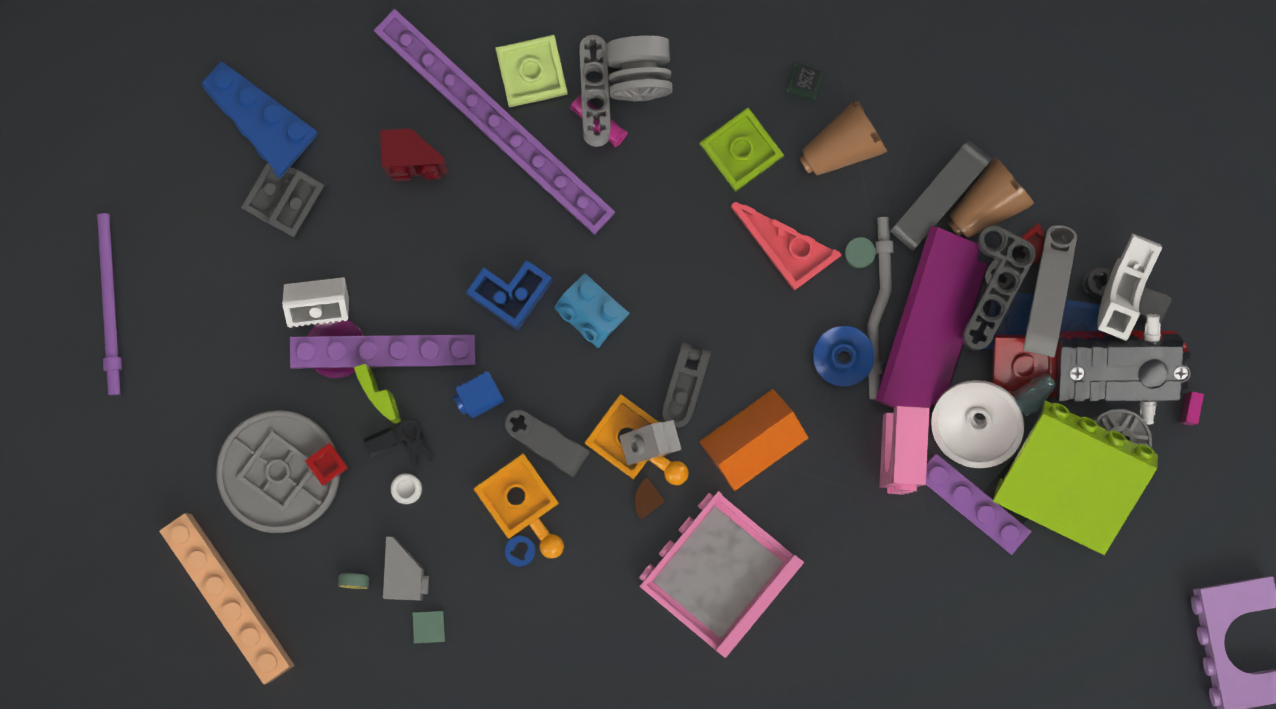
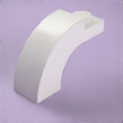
M1132 233L1121 258L1117 259L1107 282L1098 314V330L1123 340H1128L1140 315L1139 303L1141 295L1162 250L1161 244Z

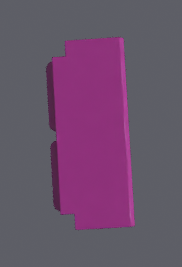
M930 226L876 401L893 409L897 406L929 408L930 410V407L935 406L942 394L950 388L963 347V330L976 307L988 265L977 260L980 251L977 243L939 227Z

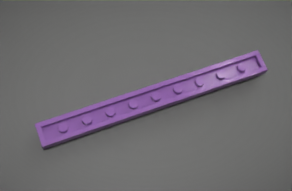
M394 9L374 29L375 34L593 235H596L614 216L615 211L397 10Z

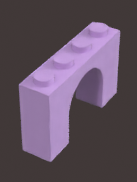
M1273 576L1193 589L1194 596L1191 597V605L1194 614H1198L1200 627H1197V636L1200 644L1205 647L1206 657L1203 658V666L1206 675L1211 677L1213 688L1209 689V696L1212 705L1216 706L1217 709H1247L1275 704L1276 669L1245 673L1231 663L1224 645L1226 631L1237 617L1249 612L1276 608V588Z

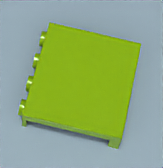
M1045 400L1042 413L1004 479L1000 478L995 488L993 502L1105 555L1157 470L1158 454L1147 445H1137L1127 440L1118 431H1108L1098 426L1091 418L1079 417L1071 413L1065 406L1059 403L1052 404Z

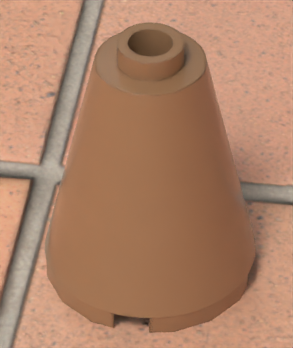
M856 99L802 149L804 156L800 160L808 173L814 171L818 176L883 155L888 151L870 119L865 115L861 104Z
M996 157L987 165L951 211L949 216L952 220L948 225L958 236L961 237L964 234L967 238H970L982 232L985 228L994 226L1030 208L1034 202Z

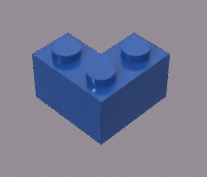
M526 260L509 285L483 268L466 291V294L469 298L518 331L553 281L552 277Z

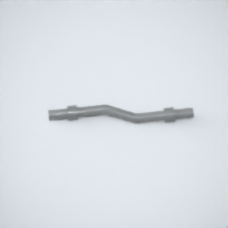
M889 217L877 218L878 241L875 242L876 254L879 255L880 290L866 325L867 337L874 348V364L868 374L869 399H876L881 384L880 375H883V362H880L879 325L892 292L891 254L894 253L893 241H890Z

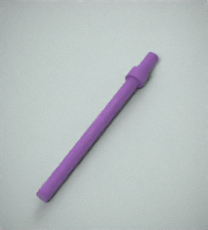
M102 213L97 214L106 353V358H103V371L107 372L108 395H120L119 371L122 370V359L118 357L110 215Z

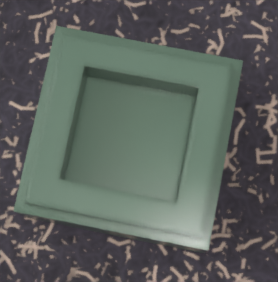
M444 611L412 613L414 644L446 642Z

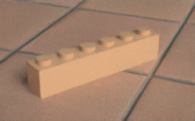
M184 513L162 528L159 532L264 685L268 684L292 668L294 663L193 515Z

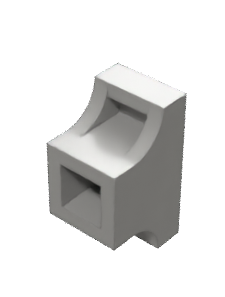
M674 420L653 423L619 436L627 466L682 450Z

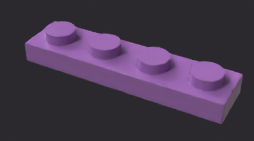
M937 453L927 462L926 485L1013 555L1032 531L1001 505L993 502L990 496Z

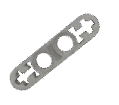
M589 35L582 39L579 48L583 137L587 144L598 147L608 142L611 129L607 49L603 38L598 35ZM591 46L596 48V62H590L589 49ZM596 71L603 78L599 82L592 83L586 79V75L589 72ZM592 98H599L603 101L604 105L602 108L594 110L588 107L587 102ZM593 119H599V129L601 132L598 136L594 135Z

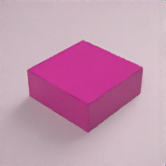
M1189 392L1184 395L1179 420L1180 424L1189 426L1198 424L1204 394Z

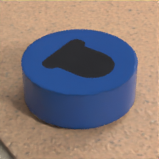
M515 536L505 546V556L514 566L522 567L530 564L536 554L534 543L525 536Z

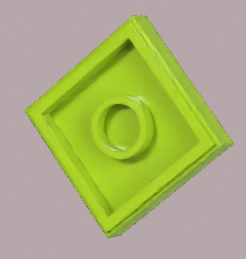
M749 108L743 110L699 143L735 192L784 157V154Z

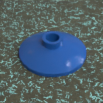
M837 326L823 333L816 342L813 352L814 365L819 375L828 383L841 387L852 386L864 380L870 373L874 364V348L870 339L859 329L850 326ZM841 353L849 354L850 360L847 363H841L838 360Z

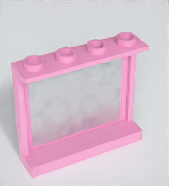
M718 491L715 496L711 493L707 494L698 505L702 510L695 520L690 516L678 529L682 533L681 537L676 543L669 540L659 552V555L663 557L656 567L650 563L639 578L643 581L640 587L726 658L804 562L789 552Z

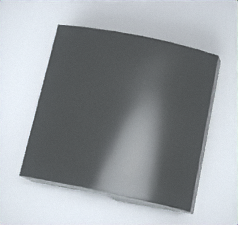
M267 162L241 209L280 231L295 237L322 191L324 184L292 167L279 179Z

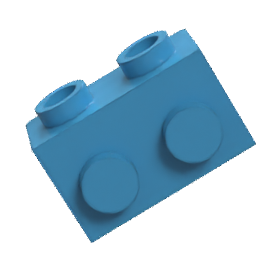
M586 273L563 293L554 307L565 321L573 325L587 341L594 344L597 348L604 343L607 337L630 314Z

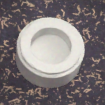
M400 474L391 484V494L399 503L412 504L420 498L422 484L412 474Z

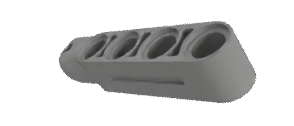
M1055 225L1047 230L1023 351L1050 357L1055 356L1077 241V234L1069 227Z

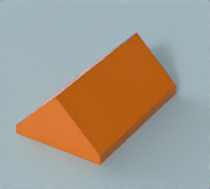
M772 389L700 440L699 443L731 488L736 491L807 440L808 436L792 409Z

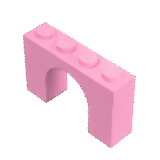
M897 406L894 408L893 413L883 414L879 488H887V494L905 495L909 494V492L917 491V487L926 485L929 408Z

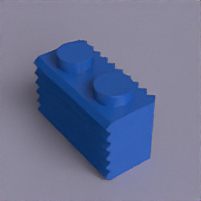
M486 371L484 375L479 374L478 378L473 377L472 381L468 380L467 384L462 383L461 387L457 386L456 391L458 394L453 396L460 412L463 415L468 413L472 418L505 402L492 376Z

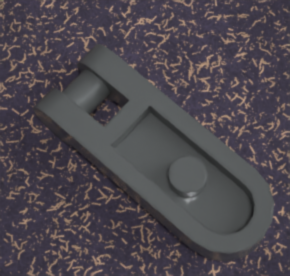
M682 343L662 408L664 422L674 420L675 428H682L689 423L707 369L711 350L703 348L700 351L691 348V344ZM687 359L698 362L697 370L685 367Z

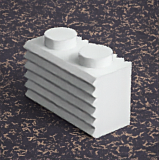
M345 277L284 284L282 304L289 328H292V326L298 327L299 325L303 327L305 324L310 326L311 323L316 325L323 322L328 324L330 321L334 323L335 321L340 322L344 320L346 322L348 320L349 295Z

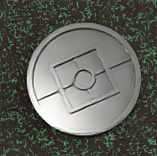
M283 410L267 411L246 419L229 434L218 456L216 477L218 489L225 505L241 522L263 532L288 533L312 524L331 505L339 487L340 475L325 486H322L305 460L329 443L336 449L333 441L316 422L295 412Z

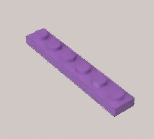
M475 335L290 337V369L354 368L365 363L369 367L475 366Z

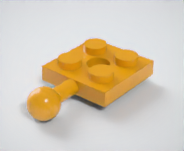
M620 394L584 444L634 480L648 460L627 466L622 444L618 440V434L625 428H630L634 431L647 425L658 423V421ZM664 456L649 459L650 462L664 471L665 479L670 484L681 485L687 480L689 471L684 463L680 461L670 462Z
M524 453L474 488V491L508 539L529 525L540 540L539 548L543 556L553 559L562 554L564 549L562 539L558 535L550 534L540 520L542 515L559 503ZM514 487H519L525 492V500L520 505H512L508 501V492Z

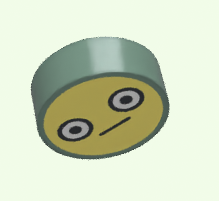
M341 573L338 577V587L369 589L370 577L357 573Z

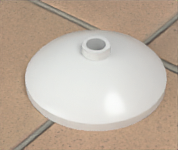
M972 380L956 384L942 394L934 407L931 427L937 445L950 459L967 467L988 468L1003 463L1016 452L1024 434V417L1018 402L1008 391L991 382ZM981 413L985 416V419L979 420L975 417V414Z

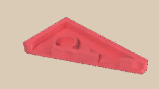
M738 202L731 205L732 210L794 291L842 256L839 251L832 250L816 242L815 239L802 235L795 229L756 212L755 209L747 205H742Z

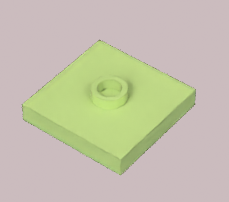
M554 35L496 47L509 108L568 95Z

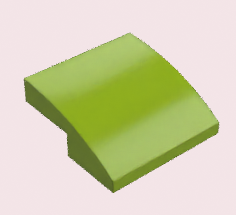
M366 363L354 367L363 390L374 406L396 425L400 424L402 421L394 396L387 389L379 392L373 369Z

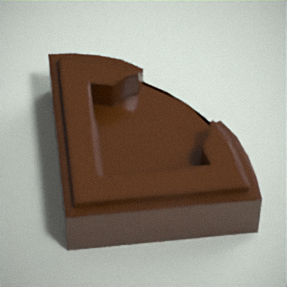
M647 477L641 482L635 495V508L640 520L665 502Z

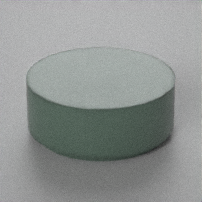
M863 237L851 240L844 252L847 263L857 269L869 266L876 255L873 243Z

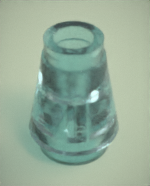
M1044 373L1042 376L1015 390L1013 397L1022 410L1023 415L1028 417L1031 413L1035 414L1045 400L1058 386L1047 373Z

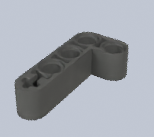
M968 140L890 232L914 251L929 233L930 226H935L992 158Z
M998 226L985 228L977 239L979 250L983 254L999 261V264L963 330L962 341L964 345L974 351L987 347L992 341L1035 257V249L1031 243ZM994 233L999 237L1000 245L998 248L991 249L986 246L984 242L986 234ZM1015 247H1022L1026 250L1027 260L1024 263H1018L1013 259L1012 250ZM1008 274L1012 277L1013 287L1010 290H1003L999 287L997 281L999 275ZM993 301L998 305L999 313L996 317L991 318L985 315L983 311L985 302ZM978 317L984 323L992 324L993 326L992 328L988 325L985 326L981 332V336L985 338L984 342L979 341L974 344L972 343L973 337L969 333L979 329L982 322L975 321Z

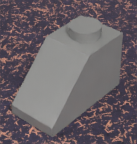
M386 537L383 599L423 600V594H428L429 576H424V568L395 537Z

